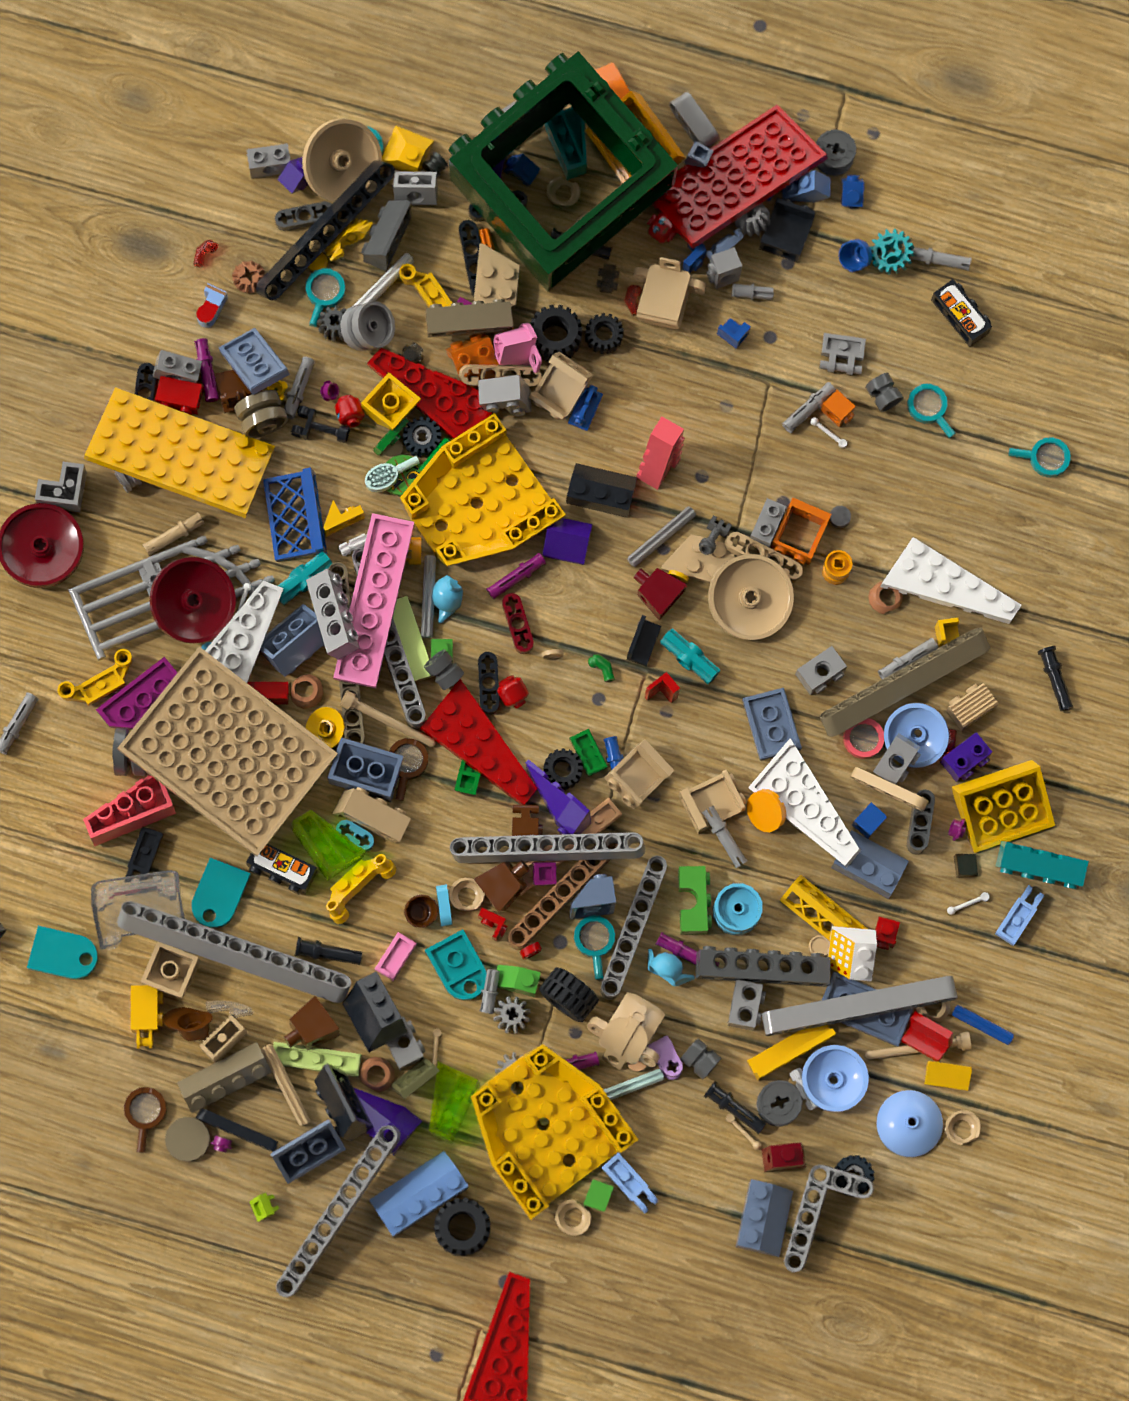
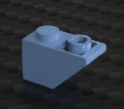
M815 170L808 172L783 188L782 198L797 202H817L830 198L831 178Z

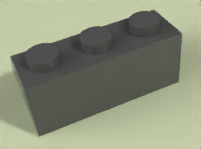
M392 200L387 202L386 207L382 206L378 218H380L377 225L374 224L370 231L371 239L369 243L365 242L361 251L365 263L387 272L412 218L411 202L407 200Z

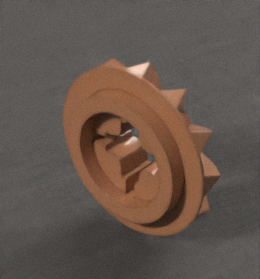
M252 260L250 262L243 261L235 267L232 273L233 283L238 290L244 293L256 292L257 283L265 275V270L260 263L257 264ZM246 270L250 274H255L252 276V283L248 278H243L246 276Z

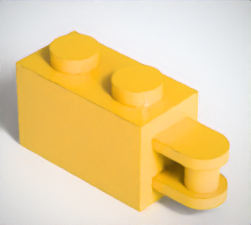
M148 985L131 986L130 1030L132 1033H136L137 1049H141L144 1046H149V1049H153V1032H159V1026H163V1013H159V1004H163V991ZM149 1032L148 1038H141V1033Z

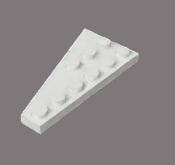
M914 537L880 586L885 589L889 587L899 590V593L914 594L919 596L920 599L948 607H959L964 609L963 611L971 613L973 611L980 613L986 618L1010 624L1021 607V604Z
M262 581L247 599L246 603L205 650L246 683H248L283 592V588L266 581Z
M789 739L748 788L753 793L761 789H770L777 793L780 797L778 799L786 807V819L847 868L861 850L793 741Z

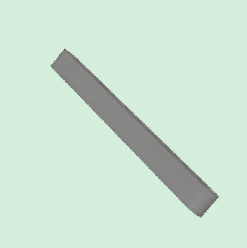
M126 901L121 906L117 924L121 929L336 1003H341L346 999L351 986L350 978L337 971L133 901Z

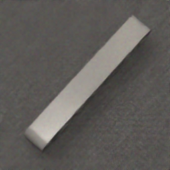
M661 856L651 857L643 873L601 984V995L605 999L612 1000L617 998L623 986L666 872L667 863ZM655 862L660 863L663 869L655 872L651 869V864ZM648 882L652 883L655 886V890L647 892L644 890L643 885ZM640 902L644 903L647 906V910L639 912L635 905ZM636 923L639 925L640 930L635 933L631 932L628 929V925ZM629 943L632 946V951L624 953L620 949V945ZM615 963H620L624 966L625 970L622 973H616L612 966ZM609 983L614 984L617 991L612 994L607 993L604 988L605 985Z

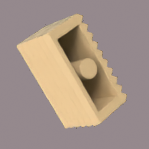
M984 683L980 686H977V684L972 685L966 690L967 694L960 698L958 695L949 702L950 706L946 711L961 731L994 710L999 704Z
M229 1016V1019H226V1022H222V1025H219V1028H216V1031H213L210 1037H206V1041L200 1044V1048L216 1063L247 1034V1031L233 1016Z

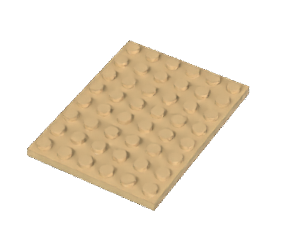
M201 647L197 648L117 748V750L256 857L338 754Z

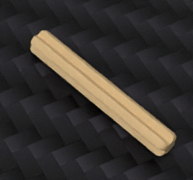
M268 1044L261 1051L298 1124L304 1126L310 1122V1118L273 1045Z

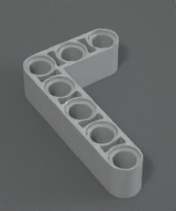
M816 1165L811 1169L784 1260L785 1267L789 1271H800L806 1265L828 1188L864 1199L870 1197L874 1192V1183L870 1179L826 1165ZM819 1168L826 1171L827 1177L824 1181H818L815 1177V1172ZM840 1175L848 1178V1185L845 1188H840L836 1183V1179ZM861 1182H866L870 1186V1191L866 1195L858 1191V1185ZM812 1190L820 1193V1200L817 1203L809 1200V1193ZM805 1212H811L814 1216V1221L810 1225L803 1222L802 1216ZM799 1233L807 1236L808 1240L805 1246H800L796 1242V1237ZM792 1255H797L801 1259V1265L798 1268L790 1265L789 1261Z

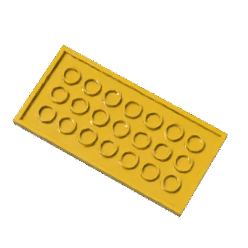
M115 387L84 455V460L246 519L275 446L252 437H245L244 434Z

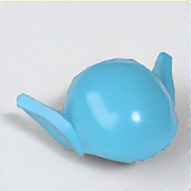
M449 575L439 579L435 583L432 592L433 603L439 608V623L445 621L455 610L459 609L462 602L463 589L458 584V581Z
M648 949V970L662 977L674 987L695 979L694 975L682 974L683 965L677 956L664 952L654 957L652 949Z

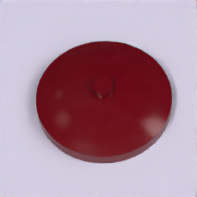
M35 503L24 506L12 513L0 529V562L10 577L25 586L46 588L57 585L69 578L82 560L84 539L81 529L73 516L58 506L47 503Z
M187 557L173 561L159 572L152 584L150 591L152 616L158 627L167 636L176 641L196 644L212 640L226 627L234 615L236 596L232 581L220 566L210 560L199 557Z

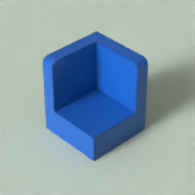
M729 318L724 325L718 327L717 335L737 349L749 335L751 326L745 322L740 326Z
M871 802L854 820L852 826L869 839L887 816Z

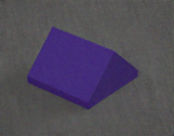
M565 518L558 520L547 528L542 557L584 565L593 524Z

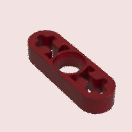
M514 593L507 594L502 600V608L515 650L520 654H528L533 649L534 641L521 598ZM510 599L513 602H517L515 604L516 613L513 615L511 606H506ZM519 618L523 620L524 626L521 629H515L512 626L514 619ZM523 633L525 642H530L527 644V648L518 645L521 643L520 635L515 636L514 634Z

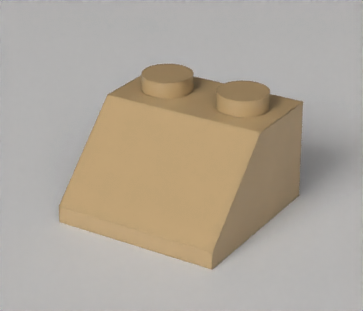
M157 941L141 983L182 999L191 985L201 961L195 955Z

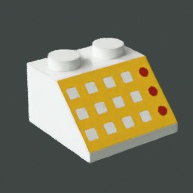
M832 926L828 950L830 968L850 980L872 981L877 947L876 930Z

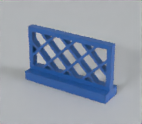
M310 467L303 469L302 472L263 479L275 561L319 554L321 551L328 554L316 474ZM301 478L302 485L297 492L289 487L293 479ZM279 483L283 487L277 495H274L270 492L269 484ZM286 489L295 494L288 504L280 499ZM298 496L305 501V505L300 512L292 507ZM277 501L286 506L279 516L273 512V507ZM289 509L298 514L291 524L283 519ZM301 517L308 521V525L303 532L294 527ZM280 521L289 526L283 536L276 532V527ZM292 529L301 534L294 544L286 539ZM306 537L311 541L312 549L302 550L298 545ZM284 541L292 546L287 554H279V547Z

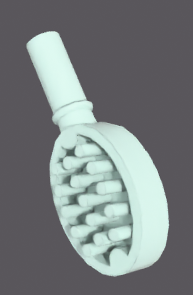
M414 456L397 466L389 463L379 464L366 474L365 485L372 492L386 491L395 485L398 480V474L403 473L420 462L417 456Z

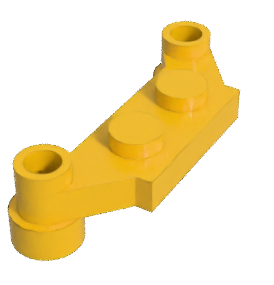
M404 264L400 267L399 276L402 282L406 285H413L428 307L433 304H442V307L451 306V300L431 272L429 274L418 272L411 264Z
M127 649L118 650L114 655L115 664L78 686H74L68 681L60 683L57 688L59 696L66 701L84 702L90 706L125 686L124 679L132 664L131 653ZM122 659H127L126 662H121ZM66 691H71L70 694L65 695Z
M379 854L374 859L366 861L361 859L330 888L332 894L330 901L326 904V909L330 912L331 919L336 924L346 922L349 918V912L345 908V904L377 874H380L384 879L393 877L397 871L394 863L387 859L384 854Z

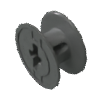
M836 129L826 131L820 135L816 144L827 154V160L819 164L817 168L821 172L832 176L842 175L847 172L853 165L856 155L854 139L843 130Z
M777 1080L763 1087L757 1097L756 1107L759 1116L764 1122L771 1126L781 1127L790 1124L797 1118L802 1108V1098L796 1086L788 1081ZM776 1098H778L779 1101H782L784 1099L788 1100V1102L782 1105V1109L780 1108V1106H776L774 1108L771 1107V1105L776 1102Z

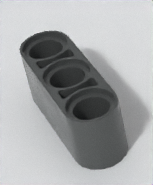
M921 790L917 793V795L926 797L929 801V805L926 806L925 810L920 811L913 807L911 810L906 845L908 851L914 855L921 854L929 843L935 796L929 790ZM923 818L926 826H918L915 819ZM912 839H920L923 847H915Z

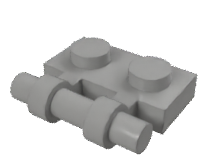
M824 333L821 355L829 356V361L820 360L819 369H826L827 372L832 373L834 371L846 372V375H853V373L861 374L862 366L854 365L855 360L863 361L866 339ZM836 357L848 359V363H837Z

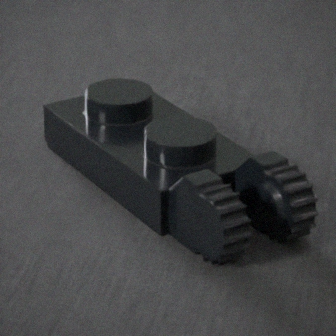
M142 826L127 866L128 871L123 883L125 886L131 884L134 871H137L141 875L137 881L136 889L140 891L143 889L161 844L163 833Z

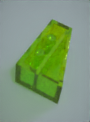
M309 810L292 821L291 830L327 881L364 858L366 850L358 847L346 835H342L314 811Z
M438 1062L437 1068L439 1072L436 1075L434 1086L435 1091L429 1132L431 1135L452 1144L472 1103L471 1096L478 1090L480 1082L476 1078Z

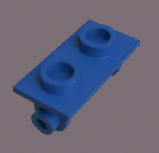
M590 385L589 388L586 387L572 412L568 424L588 431L603 396V393L597 391L598 388L596 386Z

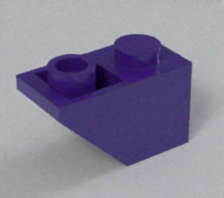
M303 157L289 161L278 178V181L291 193L301 191L309 185L303 172Z

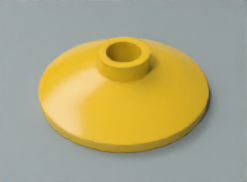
M321 707L309 716L306 729L332 749L339 744L341 737L343 738L345 722L342 715L336 709Z

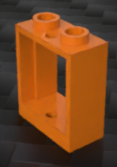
M792 497L773 539L771 548L783 555L793 557V560L800 564L807 563L810 565L832 514ZM792 513L821 525L808 554L779 542Z

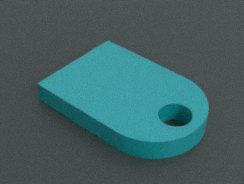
M210 858L192 899V912L198 923L212 929L227 925L235 915L251 873ZM205 912H215V919L212 922H206L203 919Z
M38 926L27 969L67 979L79 980L89 976L94 971L98 963V952L91 940L84 936ZM84 954L92 956V962L87 966L80 963V959Z
M463 929L425 949V953L442 984L453 998L468 1001L482 993L481 990L484 989L487 973ZM468 982H473L477 986L476 991L472 994L464 990V985Z

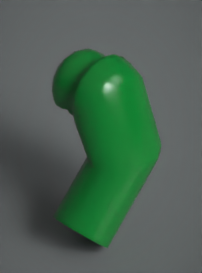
M595 654L588 659V664L591 668L598 667L602 670L604 682L615 680L609 660L600 654Z

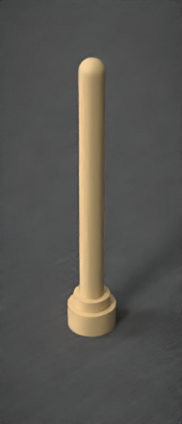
M348 690L344 694L340 703L341 707L347 710L355 708L429 747L436 745V741L433 738L358 701V698L355 697L356 694Z
M969 1032L959 1033V1036H955L950 1048L957 1047V1049H962V1051L970 1050L971 1039ZM905 1045L867 1051L865 1057L871 1060L919 1052Z

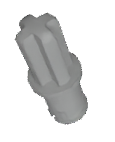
M733 283L732 297L750 298V300H753V298L773 299L774 289L771 287Z
M487 970L485 986L481 990L483 996L480 1012L494 1013L496 994H499L497 992L500 974L498 970Z

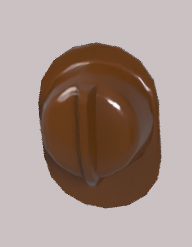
M179 1007L168 1011L163 1016L165 1026L178 1030L186 1041H206V1037H209V1024L213 1020V1016L209 1012Z

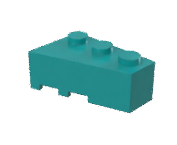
M570 107L559 112L544 125L566 180L586 174L587 169L585 122Z

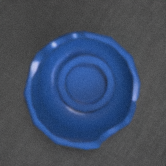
M853 239L844 243L838 252L841 265L849 272L859 271L868 267L872 260L871 248L867 242L860 239Z

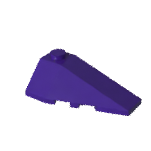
M528 759L525 762L526 769L558 827L557 831L561 835L581 834L591 824L590 810L570 792L565 795L566 793L556 781L550 783L548 775Z
M354 1088L373 1128L365 1132L373 1139L383 1126L393 1125L399 1129L401 1133L400 1140L391 1152L395 1156L422 1121L404 1106ZM387 1129L384 1132L385 1140L391 1142L394 1139V1132Z

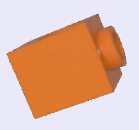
M836 390L823 403L821 411L840 427L843 423L848 424L853 419L856 406L841 392Z

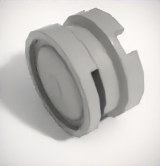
M117 471L114 473L127 493L132 491L134 486L142 485L139 479Z

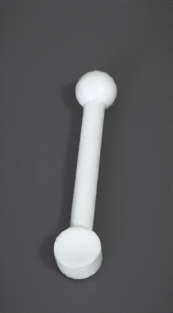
M817 418L811 419V424L819 427L838 442L840 448L847 446L845 439L838 438L820 424Z
M245 583L243 586L244 592L237 612L244 605L248 591L252 589L250 583Z
M984 892L978 898L956 907H948L947 913L953 915L956 911L979 901L985 902L989 899V894Z

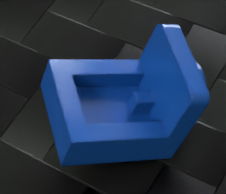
M522 153L509 157L506 161L507 166L504 172L506 174L512 173L523 184L530 186L541 169Z
M847 175V178H842L841 205L863 207V179H859L858 175Z
M703 243L694 249L688 244L687 247L692 253L683 261L684 271L691 273L693 270L697 271L702 266L703 260L706 257V247Z

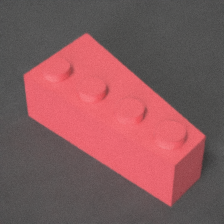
M664 417L660 418L650 435L646 446L647 449L643 455L644 462H641L640 470L636 475L637 479L656 490L659 489L672 467L675 469L680 462L681 450L684 445L682 443L685 440L682 427Z
M148 775L144 779L141 778L133 787L126 792H121L113 801L104 804L83 820L94 846L140 829L142 826L145 827L172 816L176 812L166 787L154 777Z

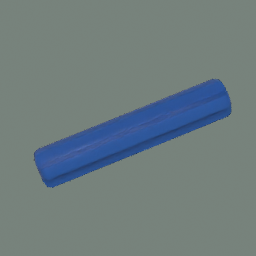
M957 1005L952 1012L955 1018L1006 1045H1009L1014 1038L1013 1033L960 1005Z

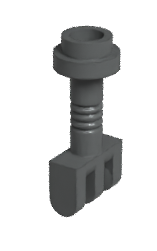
M713 515L707 526L711 533L708 538H703L700 541V552L705 555L712 554L716 549V539L719 535L726 538L732 524L728 523L724 528L722 526L725 521L721 519L716 524L717 517Z

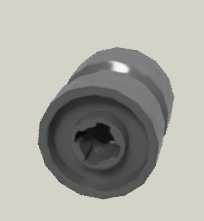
M888 372L875 377L865 386L870 396L876 398L875 404L880 412H885L895 407L904 398L899 389L893 387L894 381Z
M445 649L436 653L424 665L425 670L430 676H436L435 682L442 690L450 688L464 675V671L459 665L452 663L453 658Z
M699 1038L695 1040L680 1058L687 1067H694V1073L703 1080L722 1059L713 1050L708 1051L707 1045Z

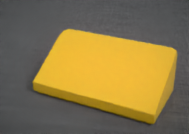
M928 1061L926 1063L924 1085L968 1091L972 1067Z

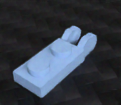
M1030 885L1027 886L1021 897L1016 900L995 932V935L1014 946L1037 911L1038 904L1044 897V894L1040 892L1035 897L1032 905L1026 902L1025 899L1030 895L1033 888Z
M619 1153L602 1167L612 1181L644 1214L648 1209L637 1197L641 1192H644L652 1203L656 1204L659 1201L648 1189V1185Z

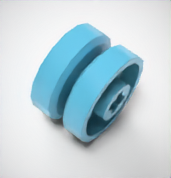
M743 883L728 885L719 892L713 906L714 921L727 934L744 935L757 925L763 911L762 900L758 892L751 886ZM736 906L740 907V912L735 911L734 908Z

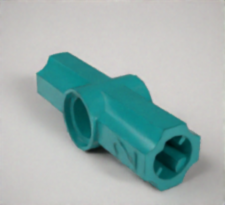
M321 551L305 565H299L289 574L286 580L278 585L283 588L279 600L280 603L285 605L301 592L308 591L306 580L325 569H329L333 563L326 553Z
M673 628L660 641L669 652L676 656V660L680 665L689 671L692 670L705 683H711L720 673V669L704 656V652L693 642L689 643Z

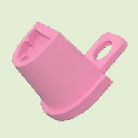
M529 323L521 324L517 329L495 335L493 344L499 365L530 366L531 364L534 373L539 372L542 360L535 345L537 336Z

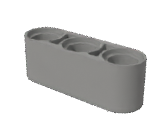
M686 92L669 103L671 111L694 143L697 141L709 147L720 140L716 129L690 93Z

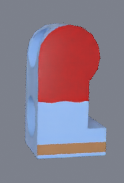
M208 283L204 289L205 297L207 298L196 312L197 321L204 328L213 326L228 298L226 291Z

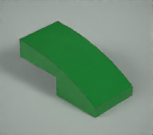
M463 760L461 761L454 791L476 795L481 774L468 766Z

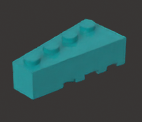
M1001 841L995 866L1000 867V872L1013 875V871L1022 873L1021 877L1033 880L1035 876L1043 877L1042 882L1055 885L1056 881L1064 882V887L1076 890L1077 886L1083 887L1089 861Z

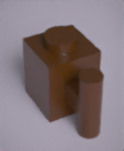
M513 805V813H521V818L512 817V836L543 835V824H539V818H530V814H539V805Z

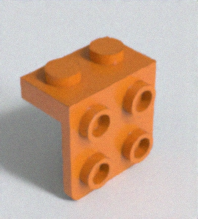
M484 333L472 334L469 336L470 339L464 342L462 340L453 342L446 349L448 357L454 362L458 375L460 369L468 364L499 365L491 340ZM469 369L468 373H464V376H466L468 380H470L471 376H478L479 380H481V369H478L479 374H474L471 372V369ZM492 369L487 370L484 375L485 379L495 378V371ZM468 385V386H470V387H472V388H476V387H478L479 385Z

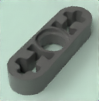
M323 201L280 210L275 215L276 227L281 231H289L312 226L323 214L322 209H328L332 204ZM313 210H316L317 218L315 219ZM302 212H308L311 217L307 221H302L299 215ZM292 214H295V217H296V222H295V223H294L293 215H292ZM282 217L288 219L287 224H283Z

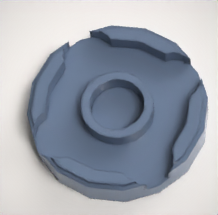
M740 229L734 230V236L731 234L726 235L716 242L710 251L707 250L706 255L708 258L711 259V255L728 250L744 237Z

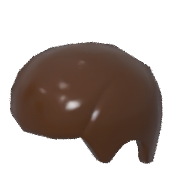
M420 894L407 901L404 908V916L412 926L424 928L431 925L437 919L439 908L433 898Z

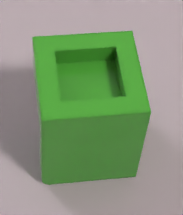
M593 1179L583 1206H589L604 1212L614 1187Z

